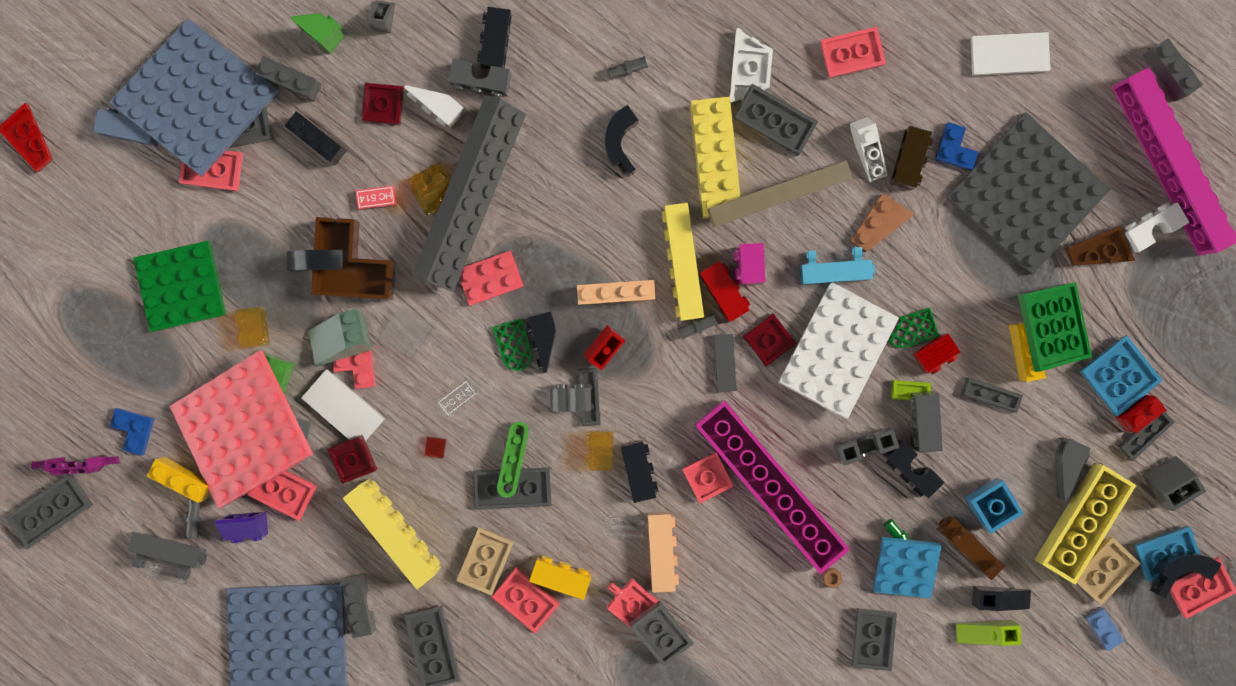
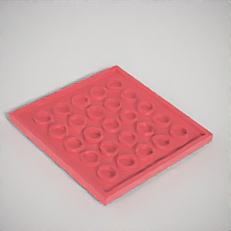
M263 351L254 353L169 406L218 509L225 507L313 455Z

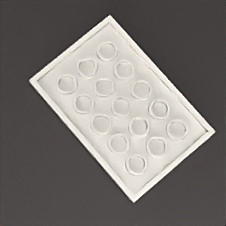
M833 282L829 283L778 383L842 418L848 419L899 318Z

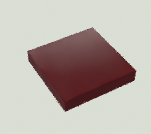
M365 82L361 121L401 125L404 87Z
M774 313L743 336L765 367L797 344Z
M363 435L327 449L342 484L378 470Z

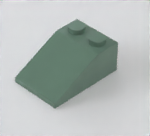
M358 308L338 313L308 330L316 367L372 350L365 317Z

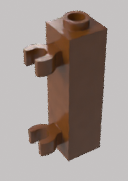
M948 516L939 522V527L936 530L984 576L993 580L1005 567L955 518Z

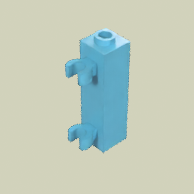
M862 247L852 248L853 261L816 264V250L806 252L807 265L799 266L800 285L870 280L875 275V265L872 264L871 260H862Z

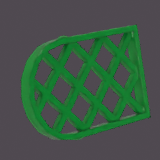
M926 308L898 317L900 322L898 325H895L897 328L894 333H891L892 338L890 339L889 337L888 341L894 347L906 348L940 337L931 309ZM926 311L924 317L918 314ZM928 313L930 315L931 320L926 318ZM914 315L911 321L906 319V317ZM916 316L922 319L920 325L913 322ZM903 320L910 323L907 329L901 327ZM924 321L931 323L928 329L922 327ZM911 325L918 327L916 333L909 331ZM932 326L934 327L935 333L930 331ZM899 329L905 331L903 337L896 335ZM920 329L926 331L924 338L917 335ZM907 333L914 336L911 342L905 339ZM929 333L934 335L933 337L927 338ZM895 337L901 340L899 345L893 343ZM916 337L921 339V341L913 343ZM903 341L909 344L906 346H901Z
M522 318L492 327L504 364L509 369L515 371L527 368L532 360V348ZM518 322L516 327L510 325L511 323ZM520 323L522 324L523 331L518 329ZM505 326L503 331L497 329L498 327ZM508 326L514 329L512 335L505 333ZM496 331L502 333L499 339ZM516 331L523 334L520 340L513 337ZM503 335L510 337L507 344L501 341ZM524 336L526 337L527 344L522 342ZM512 339L518 342L516 348L509 346ZM500 343L505 345L503 352ZM520 343L527 346L524 353L517 350ZM507 348L514 350L511 357L504 354ZM528 348L530 350V356L526 355ZM516 352L522 354L519 361L513 358ZM504 356L509 358L508 363H506ZM524 356L530 359L527 365L521 363ZM511 360L518 363L516 368L509 366Z

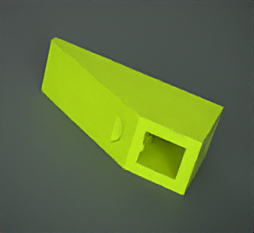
M1014 620L956 623L957 643L1022 645L1021 625Z

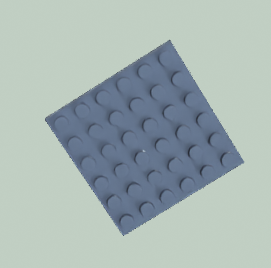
M188 18L109 103L198 175L203 177L262 112V109L276 97L279 91L265 79L255 74L254 70Z
M341 583L229 587L227 589L230 686H347L344 595Z

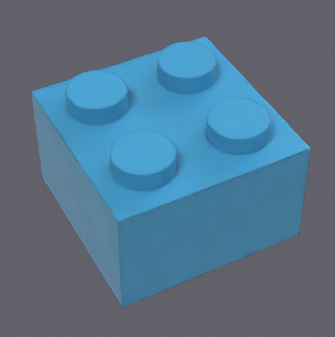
M998 478L993 479L964 497L982 529L990 534L1024 514L1004 480Z

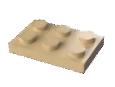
M479 527L456 581L492 596L514 541Z
M1109 536L1097 549L1077 584L1098 604L1102 605L1141 563L1113 537Z

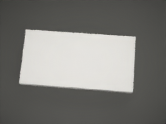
M1049 32L983 35L970 38L972 76L1050 71Z
M329 369L323 372L302 397L307 404L349 440L363 435L365 441H367L385 420L383 416Z

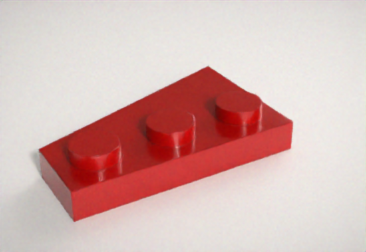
M24 103L0 125V133L35 171L40 172L53 160V157L29 104Z

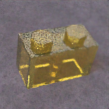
M265 307L236 310L235 323L239 327L237 338L241 348L270 345Z
M590 430V435L586 434V446H590L589 454H586L585 465H589V470L612 471L613 431Z

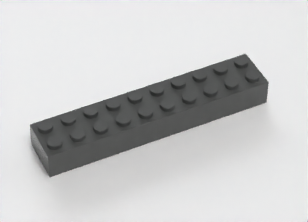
M485 95L412 274L416 278L454 292L526 116L525 113L504 100Z

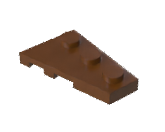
M1121 225L1065 248L1072 266L1135 261Z

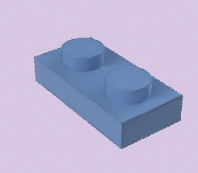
M1102 607L1085 617L1107 651L1124 642L1123 637Z

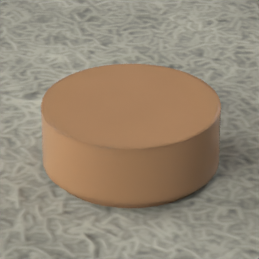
M828 568L822 574V581L827 587L836 588L841 584L842 576L837 569Z

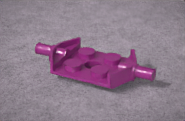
M102 455L101 457L86 458L83 462L65 461V457L43 461H32L31 468L45 470V472H49L51 475L94 473L100 471L104 466L119 464L120 458L119 456L107 457Z

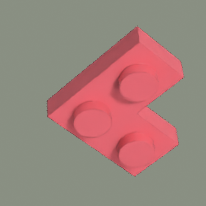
M371 351L333 362L334 372L353 370L355 389L375 387Z

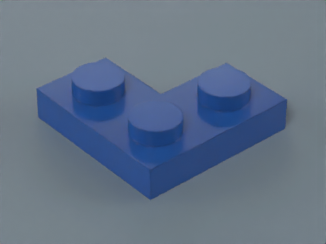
M950 122L945 124L934 160L969 171L973 170L978 151L961 146L966 127Z
M115 408L110 427L128 432L123 448L124 451L144 455L155 418Z

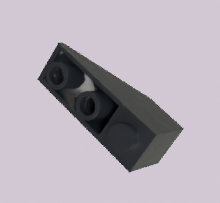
M551 311L528 317L529 322H526L528 332L533 333L534 340L531 343L534 352L538 351L539 359H536L539 370H543V373L548 372L557 331Z
M973 585L972 605L979 610L1009 611L1030 609V589Z

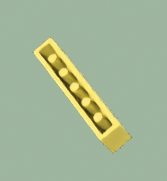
M688 203L667 205L664 207V211H661L662 222H666L667 230H664L665 242L669 241L670 249H667L668 261L672 260L673 268H669L671 280L674 279L675 281L672 293L673 298H677L678 306H675L676 318L680 317V321L704 318Z

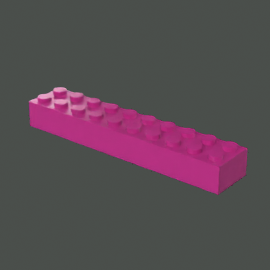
M1148 67L1111 86L1171 204L1178 202L1189 223L1184 225L1183 228L1197 255L1218 253L1236 244V232L1230 226L1227 214L1221 209L1218 203L1219 199L1210 187L1209 179L1202 172L1201 164L1195 158L1191 144L1183 135V129L1177 123L1174 111L1168 105L1163 90L1159 88L1155 74Z
M725 400L719 402L694 423L697 429L820 575L850 550Z

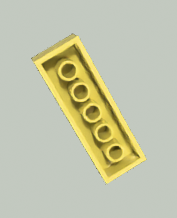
M730 97L692 100L690 103L702 219L710 218L708 208L740 198Z
M1093 463L1034 560L1076 585L1136 485L1106 466Z
M368 479L347 494L343 500L412 585L419 589L440 570V561L435 555H431L427 551L428 546L424 541H419L415 536V530L410 525H406L403 521V515L398 510L395 511L393 509L391 500L380 493L378 484Z

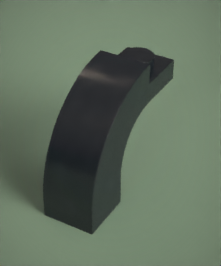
M627 104L612 117L605 134V149L611 165L619 162L618 167L623 174L627 173L630 177L636 172V169L624 154L621 142L624 135L636 126L639 120Z
M342 250L287 251V271L342 270Z
M1180 551L1170 554L1159 561L1154 567L1153 571L1159 575L1153 580L1149 591L1166 598L1175 581L1181 575L1189 572H1195L1201 577L1212 581L1221 563L1191 551Z

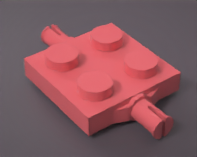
M633 578L621 589L613 582L607 587V589L615 594L614 598L606 606L607 609L628 627H630L629 623L659 601Z

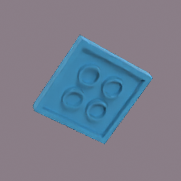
M1127 335L1121 337L1080 370V373L1114 416H1119L1163 381Z
M882 537L873 591L875 593L931 598L941 551L940 543Z

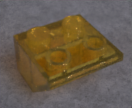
M441 161L430 165L429 168L414 174L408 179L415 199L426 216L440 208L451 180Z

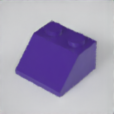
M266 511L230 514L215 520L223 540H231V543L243 542V539L250 538V541H259L268 534Z

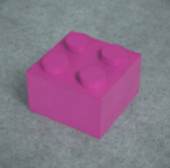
M764 243L740 244L737 246L735 251H733V260L737 262V269L734 270V279L738 281V285L765 283Z

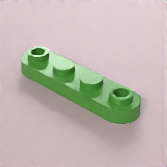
M521 421L513 423L509 429L497 484L498 493L505 498L514 496L517 491L529 436L528 426ZM519 428L523 429V433L521 435L516 434V431ZM505 485L511 486V490L509 492H505Z

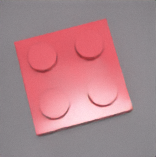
M717 452L682 468L699 503L733 487Z

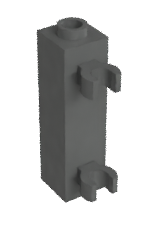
M133 532L128 548L129 552L137 553L132 567L144 568L146 557L149 556L181 564L177 578L184 580L189 579L191 567L201 568L207 559V549L141 532Z

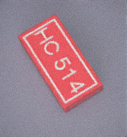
M393 185L355 190L358 210L397 205L395 186Z

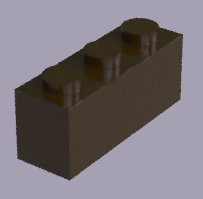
M913 126L905 129L890 181L891 185L909 190L920 186L923 177L920 175L921 170L926 166L928 160L926 152L927 149H930L933 142L931 131Z

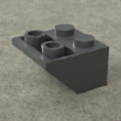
M1177 456L1172 457L1142 475L1160 506L1169 511H1175L1206 492L1197 475Z

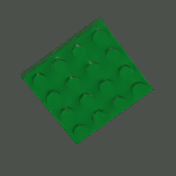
M210 241L133 257L150 332L227 315Z
M1076 282L1018 295L1034 372L1045 371L1092 357Z

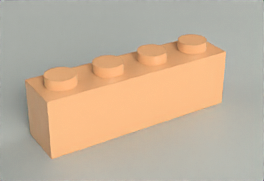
M654 280L577 285L578 305L656 299Z
M670 511L647 513L652 593L676 591L675 586L679 585L678 574L674 573V566H678L677 555H673V547H677L676 535L672 536V528H675V516H671Z

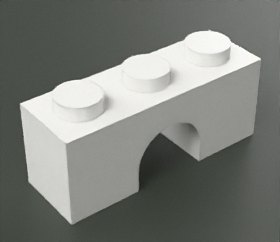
M1178 202L1162 204L1157 208L1159 211L1154 214L1150 212L1142 216V221L1137 224L1133 222L1124 227L1125 231L1123 232L1132 253L1140 252L1156 243L1152 235V229L1155 225L1160 227L1163 234L1174 232L1189 223Z

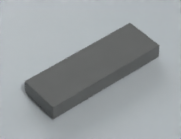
M733 334L713 335L717 392L737 391Z
M597 368L578 369L579 384H585V387H590L591 411H581V425H601Z
M966 377L961 392L962 396L1014 413L1018 412L1023 397L1021 394Z
M1163 412V414H1160V417H1157V419L1151 421V424L1145 426V429L1142 428L1138 433L1132 432L1117 447L1130 461H1134L1175 422L1166 412Z

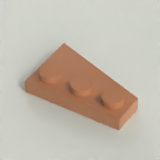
M882 193L850 242L857 247H862V250L867 252L915 214Z

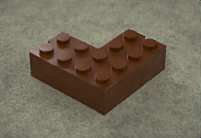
M316 217L314 250H342V270L312 271L311 295L393 300L394 283L390 282V279H394L395 262L357 258L359 221L355 219Z

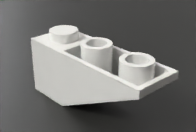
M407 85L404 87L408 91L406 95L412 101L416 102L418 100L422 103L421 108L429 115L431 113L436 115V121L443 127L447 125L452 128L466 112L458 102L447 94Z
M868 117L851 123L850 128L853 140L869 182L888 176L876 123Z

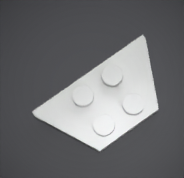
M736 28L729 96L731 104L742 100L752 83L763 90H768L770 87L773 49L761 44L754 37L751 38L739 28Z

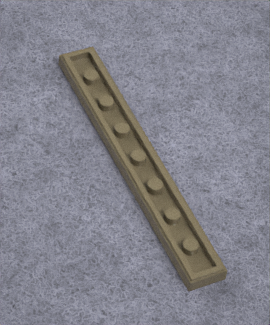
M846 160L719 204L707 210L713 227L848 181L853 179Z

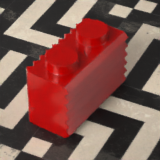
M607 325L583 355L591 364L599 370H603V367H606L605 364L611 361L610 358H613V355H615V352H618L620 346H623L625 340L618 332Z
M943 333L940 337L935 338L912 355L924 373H931L933 375L942 369L941 365L944 363L950 364L958 358L956 355L961 353L950 335Z
M1145 395L1117 416L1116 419L1125 431L1138 433L1142 428L1145 429V426L1151 424V421L1160 417V414L1166 412L1167 409L1157 396Z

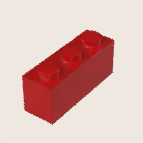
M719 261L699 273L729 323L750 310L748 308L750 303L745 295L741 296L739 293L740 287L736 280H731L729 277L730 270L727 265Z

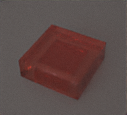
M428 436L424 456L444 458L447 439Z

